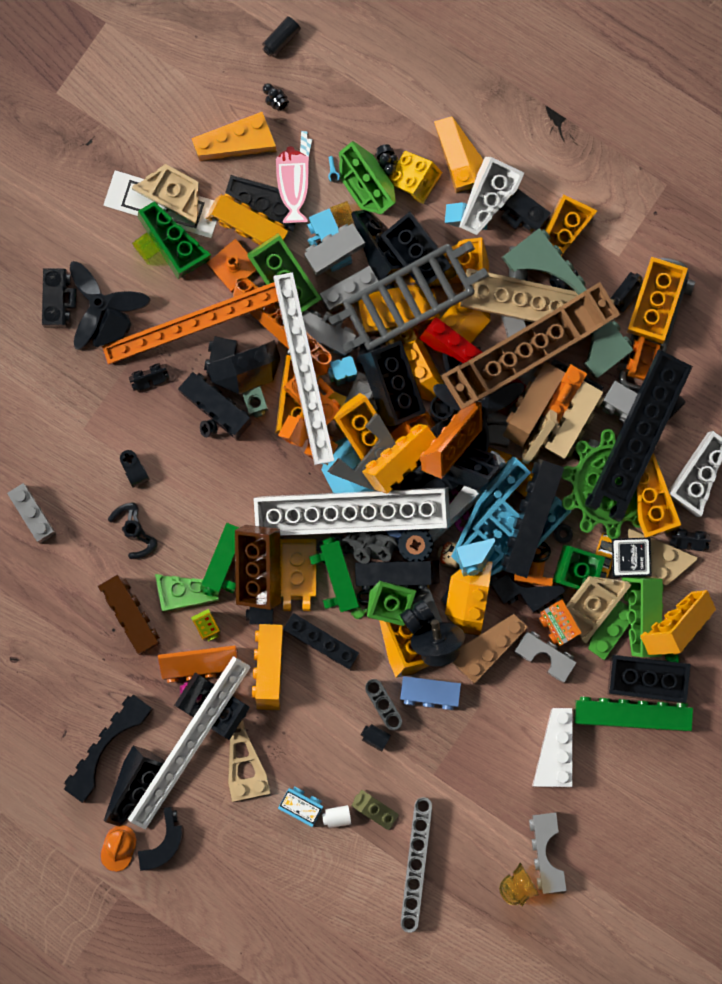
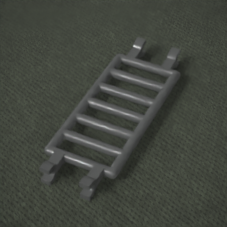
M468 241L453 250L450 244H446L343 301L345 310L328 318L333 326L338 325L349 317L351 318L359 337L342 345L345 352L350 353L363 344L367 350H373L472 296L475 293L472 285L489 277L485 268L467 277L458 260L464 254L475 250L472 242ZM447 253L465 288V291L458 295L454 294L436 259ZM427 263L431 264L448 297L447 301L439 305L419 268ZM410 272L414 273L432 308L421 314L403 279V276ZM394 281L397 282L415 317L404 323L386 288L388 284ZM377 290L380 291L398 326L390 332L385 328L369 297L370 294ZM361 299L381 334V337L373 341L370 340L352 304Z

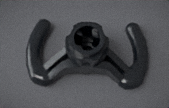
M133 502L125 503L117 507L110 514L108 521L112 523L121 513L129 511L128 520L122 527V531L128 539H138L147 544V548L128 554L129 559H140L151 554L157 548V540L147 535L137 519L139 507ZM133 527L136 528L134 534L130 532V529Z

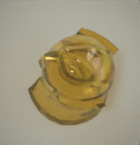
M521 863L513 871V876L507 875L499 887L502 898L511 905L523 906L528 899L539 895Z

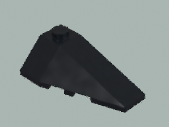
M132 746L119 773L104 818L106 823L120 827L129 818L165 760L146 749Z

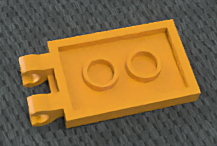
M280 539L281 597H283L284 611H291V600H303V611H311L310 597H316V564H311L309 556L316 554V539Z

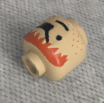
M446 542L444 546L439 548L438 557L443 566L454 569L460 568L459 564L451 557L457 543Z

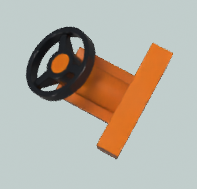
M542 542L540 544L545 548H537L527 578L514 574L513 582L544 587L552 586L553 578L543 577L545 561L549 559L551 549L547 543Z

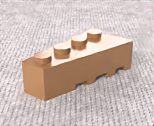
M546 361L543 367L538 366L533 375L536 377L534 382L529 381L524 390L527 394L524 398L520 396L515 405L518 409L515 413L511 412L506 420L509 424L503 434L505 438L521 447L524 446L564 377L565 372Z
M513 614L459 648V657L452 664L475 684L528 627Z

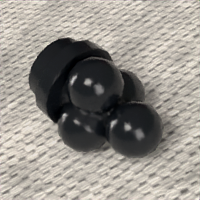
M270 83L264 84L262 90L267 95L265 98L266 104L277 111L284 110L288 106L289 101L283 90L274 88Z
M389 144L381 145L376 149L378 163L387 175H392L396 171L394 165L398 163V157Z

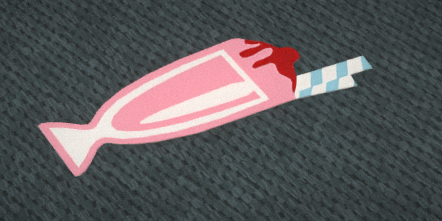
M301 131L300 152L294 150V147L289 146L287 150L283 151L276 158L279 193L283 203L290 210L283 223L308 221L299 211L305 201L308 189V165L312 139H307V131Z

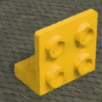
M404 151L395 166V173L390 175L389 179L394 187L410 193L417 202L424 204L441 176L442 171L432 161Z

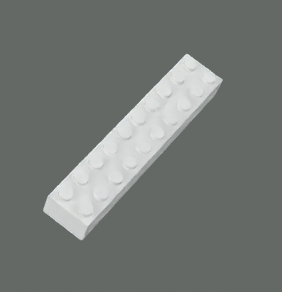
M448 487L391 490L388 494L380 491L260 496L254 498L255 526L280 529V535L450 527Z

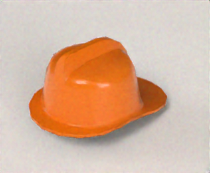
M115 826L106 835L101 850V861L105 868L110 871H121L131 861L137 839L134 831L128 826Z

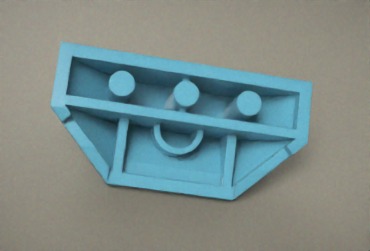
M346 437L335 442L338 444V447L333 454L334 461L329 462L328 465L323 464L321 469L333 493L374 491L328 472L329 468L338 458L353 470L361 462Z

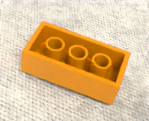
M651 257L626 333L639 337L642 336L645 339L661 344L664 343L688 268Z
M417 284L407 285L421 314L432 309L425 294ZM400 288L388 289L404 323L414 319L415 317ZM433 288V289H431V291H432V293H433V295H434V297H435L434 288ZM380 291L370 294L369 297L385 328L388 330L396 327L397 324ZM359 300L358 306L365 331L368 336L379 334L363 300ZM437 314L419 325L429 324L435 317L440 319V316Z

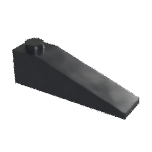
M366 210L353 211L351 215L355 227L365 242L363 250L368 264L378 281L404 268L380 236L385 232L382 229V224Z

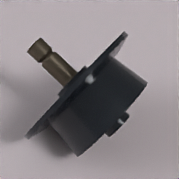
M432 620L431 624L422 627L420 631L412 636L411 647L417 654L421 655V659L425 664L445 666L454 662L459 657V648L464 644L465 634L455 624Z

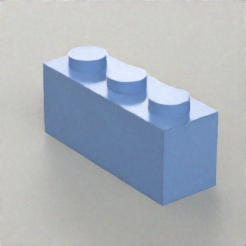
M403 676L400 700H403L406 705L415 706V702L423 703V707L434 708L435 705H442V709L454 710V707H458L461 683Z

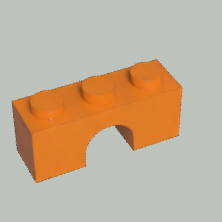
M288 415L278 436L298 447H303L305 441L308 440L304 454L313 459L304 417ZM329 435L332 452L334 454L336 448L338 447V444L333 442V437Z

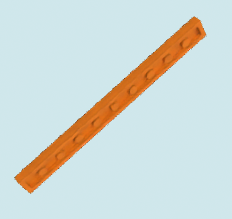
M270 283L106 344L102 348L107 363L109 365L278 303L275 283Z

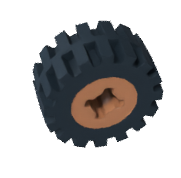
M425 529L406 530L401 535L398 544L402 556L411 562L427 559L432 553L434 546L430 533Z

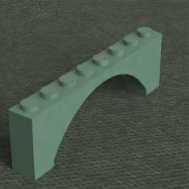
M540 228L501 257L512 272L517 270L541 271L563 280L578 295L587 290L584 286L586 283L580 275L576 276L574 274L572 264L568 260L564 261L561 257L562 251L557 245L553 246L551 244L549 234L545 230L541 231ZM610 321L591 333L587 361L583 364L594 378L601 376L633 351L631 347L633 345L627 336H622L619 332L621 328L615 321Z

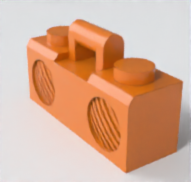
M570 364L541 416L544 417L551 409L557 412L556 421L559 424L573 397L586 378L587 373Z
M294 376L283 389L301 406ZM320 378L317 384L326 393L324 396L319 391L326 425H328L334 419L341 406L335 399L330 400L328 398L334 390Z

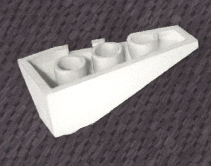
M485 157L477 174L459 227L477 235L492 219V216L499 208L505 204L508 198L517 191L524 172L492 157Z

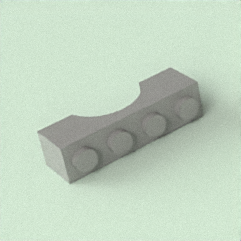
M556 812L532 815V819L529 820L530 831H534L535 839H531L533 851L537 852L534 865L535 870H539L540 878H537L538 890H542L543 894L566 891L564 871L554 868L546 857V845L549 839L559 832Z

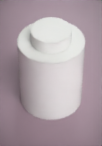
M348 805L325 809L326 813L322 814L323 823L328 825V828L352 824Z

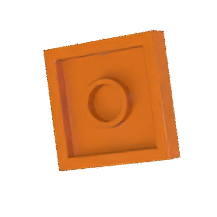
M236 239L207 262L210 269L231 293L234 291L238 278H249L257 271L246 255L248 254L247 251Z

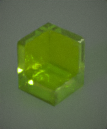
M147 232L132 243L134 249L146 264L150 263L149 259L160 251V248Z

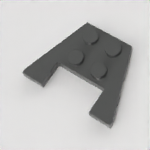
M375 413L365 427L379 438L376 444L354 470L338 458L329 468L328 472L377 491L362 471L366 469L365 466L370 461H376L381 457L380 454L385 449H391L396 443L381 417Z

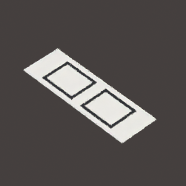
M115 170L103 206L138 216L140 209L154 201L132 190L134 184H138L144 179ZM198 196L196 224L159 205L185 231L208 238L212 237L217 220L213 218L210 221L206 219V216L214 200Z

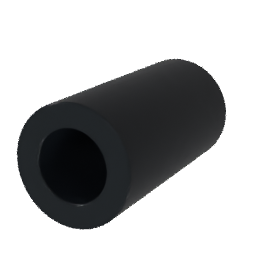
M287 16L262 43L264 46L262 50L271 57L273 55L276 57L301 30V27L295 20Z

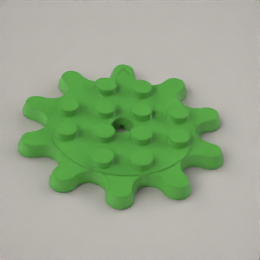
M606 429L601 433V441L596 448L591 447L583 440L576 443L575 450L579 455L580 461L575 467H564L561 477L572 483L573 490L570 495L564 497L562 506L566 510L574 508L582 510L583 518L580 522V529L583 532L589 533L596 524L602 523L606 528L607 536L610 539H616L620 536V527L625 521H630L635 527L641 528L638 521L637 489L623 520L620 522L609 517L611 508L617 503L610 498L603 496L600 507L595 511L585 506L586 499L592 493L616 442L614 432L611 429ZM619 477L615 479L616 484L621 482Z

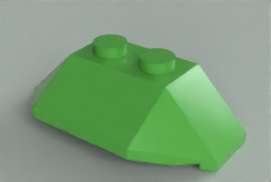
M354 141L350 142L339 152L340 179L360 209L383 214L396 203L394 185L373 154Z

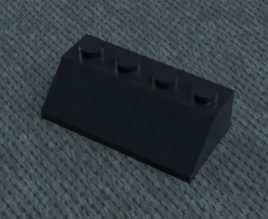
M410 211L380 235L404 267L439 248L419 220ZM445 254L436 258L448 281L457 275L452 263ZM430 263L419 267L430 289L442 286ZM410 272L409 274L420 287L414 273Z

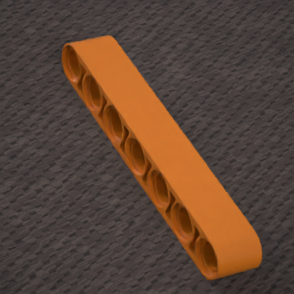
M238 278L235 283L233 297L258 287L248 278ZM276 303L250 313L289 349L280 307ZM306 332L315 374L325 375L328 373L332 356Z

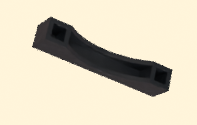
M127 696L122 703L123 709L120 713L116 712L110 720L112 724L108 729L105 727L99 734L101 739L97 744L93 743L87 751L89 753L85 760L81 759L75 767L77 769L76 773L73 776L70 774L65 780L64 784L66 786L64 790L81 803H85L96 788L97 766L108 744L123 731L142 725L153 710L152 707L137 696Z

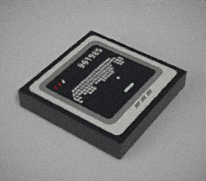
M650 537L612 539L613 578L652 576Z

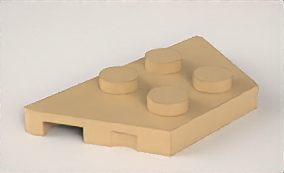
M165 164L155 173H151L146 179L132 186L133 191L192 223H197L199 182Z
M628 529V538H645L643 534ZM651 538L652 576L649 578L663 579V586H667L692 565L698 557Z
M588 576L568 602L566 607L580 629V636L585 643L588 642L630 588L631 584L628 581Z

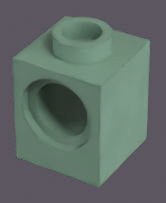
M257 387L243 392L249 415L254 416V418L264 416L268 408L261 388ZM259 399L261 405L258 408H253L250 405L252 400Z

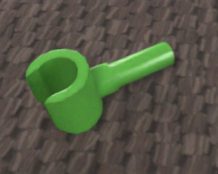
M357 607L352 610L351 614L355 619H360L368 613V607L363 610Z

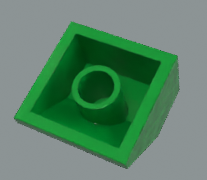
M563 545L553 582L578 590L588 576L600 578L606 557Z

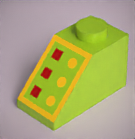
M209 609L191 617L203 641L207 639L210 642L219 637L218 633L221 631Z

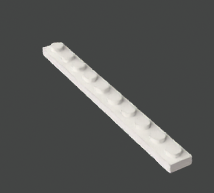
M293 272L277 275L273 279L314 465L333 462V452Z
M234 656L232 657L129 816L128 820L143 829L147 828L251 668L248 664Z

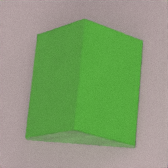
M379 581L370 590L367 616L404 626L405 624L399 614L411 608L416 590Z

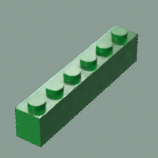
M580 697V700H575L574 724L690 732L692 731L693 708L688 707V704L677 703L676 707L669 706L668 702H657V705H649L650 701H638V704H630V700L618 699V703H614L609 698H599V701H591V697Z

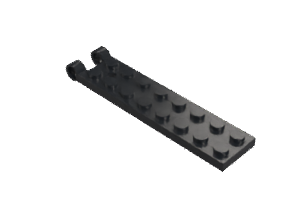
M662 350L657 351L592 493L586 499V507L594 511L597 510L601 505L603 496L617 502L611 508L609 517L618 522L623 520L693 366ZM619 477L621 482L616 484L615 479Z

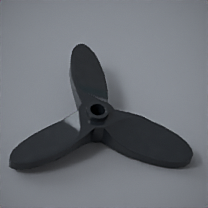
M72 261L70 263V273L79 291L89 300L90 305L77 327L74 336L75 349L81 350L89 343L107 307L120 312L135 311L146 307L151 299L144 293L133 291L103 295L96 279L81 263Z
M446 384L434 385V393L440 400L457 411L461 410ZM508 384L480 402L482 403V431L470 444L471 446L488 452V415L507 407L519 398L524 391V384Z

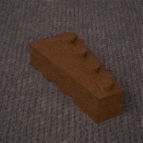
M117 574L97 586L100 592L104 593L106 602L112 611L115 612L118 622L124 628L138 655L160 644L157 640L160 638L155 628L151 630L148 624L150 622L148 615L145 611L142 613L138 607L141 603L136 595L132 596L129 592L131 586L126 578L122 580Z

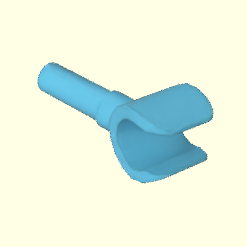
M329 156L330 173L328 179L331 182V174H336L338 180L340 175L336 172L333 156Z

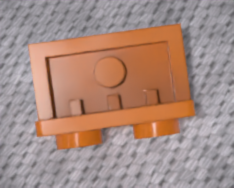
M641 336L632 345L634 353L633 357L629 359L626 369L629 370L627 376L644 381L661 345L644 340L645 337Z

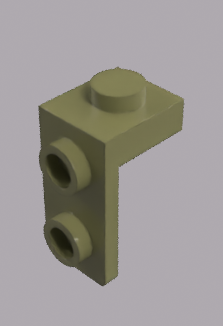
M363 790L355 796L354 802L351 805L387 830H390L399 816L398 813Z

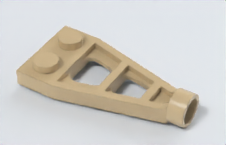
M243 720L237 727V729L241 728V731L239 733L235 732L230 739L228 784L232 802L271 794L267 774L247 735ZM244 742L249 752L247 757H236L235 746L237 743ZM243 761L250 762L255 770V776L248 779H240L238 777V765Z

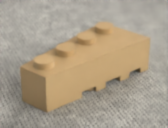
M583 381L544 448L563 459L566 456L570 458L575 449L573 447L575 440L580 441L585 432L582 428L585 423L590 424L595 415L592 413L595 406L599 408L604 400V397H602L603 392Z

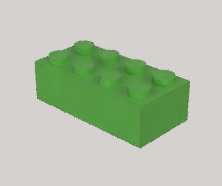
M276 234L246 254L266 285L274 282V276L293 272L301 312L322 299L279 234Z

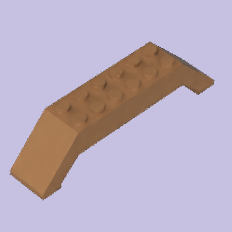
M599 282L566 304L473 359L441 375L462 410L576 344L620 316Z

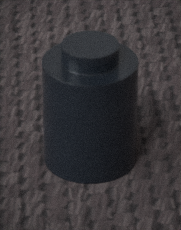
M373 724L369 727L366 725L361 733L363 742L381 752L391 737L390 734Z

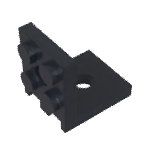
M194 673L174 706L194 718L214 687V684L199 674ZM203 694L202 700L197 703V697ZM232 696L211 729L230 740L250 707Z

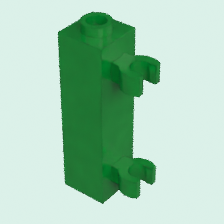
M227 522L200 587V590L210 597L218 596L221 589L233 594L236 588V583L225 580V577L235 555V530L239 527Z
M334 537L323 540V544H320L322 553L311 555L309 558L311 564L325 561L335 597L323 600L325 609L338 605L341 613L359 607L339 540H334Z

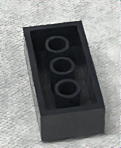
M401 340L385 344L359 355L377 409L386 427L396 426L426 413Z
M612 655L607 695L687 703L691 664Z

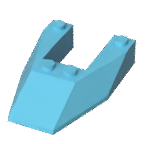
M514 456L496 474L476 502L451 555L458 563L456 557L457 547L494 538L495 551L489 561L493 562L491 576L503 570L501 559L504 554H507L509 548L507 547L509 537L513 536L515 530L513 528L514 521L517 517L519 518V514L505 500L531 473ZM556 496L554 497L538 546L571 513V510L564 509L562 501Z

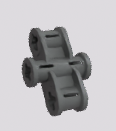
M383 531L347 532L346 538L342 539L340 546L344 552L354 554L355 559L360 563H368L371 558L387 562L392 558L393 551L397 550L398 541L391 536H386Z

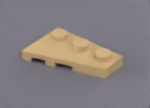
M550 409L540 421L538 429H533L531 437L527 438L523 446V463L529 465L532 459L535 460L540 451L539 448L547 443L549 433L551 431L554 432L558 425V421H556L557 412Z

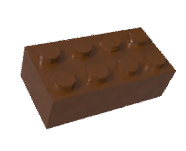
M244 525L235 530L236 605L271 610L281 604L280 529Z

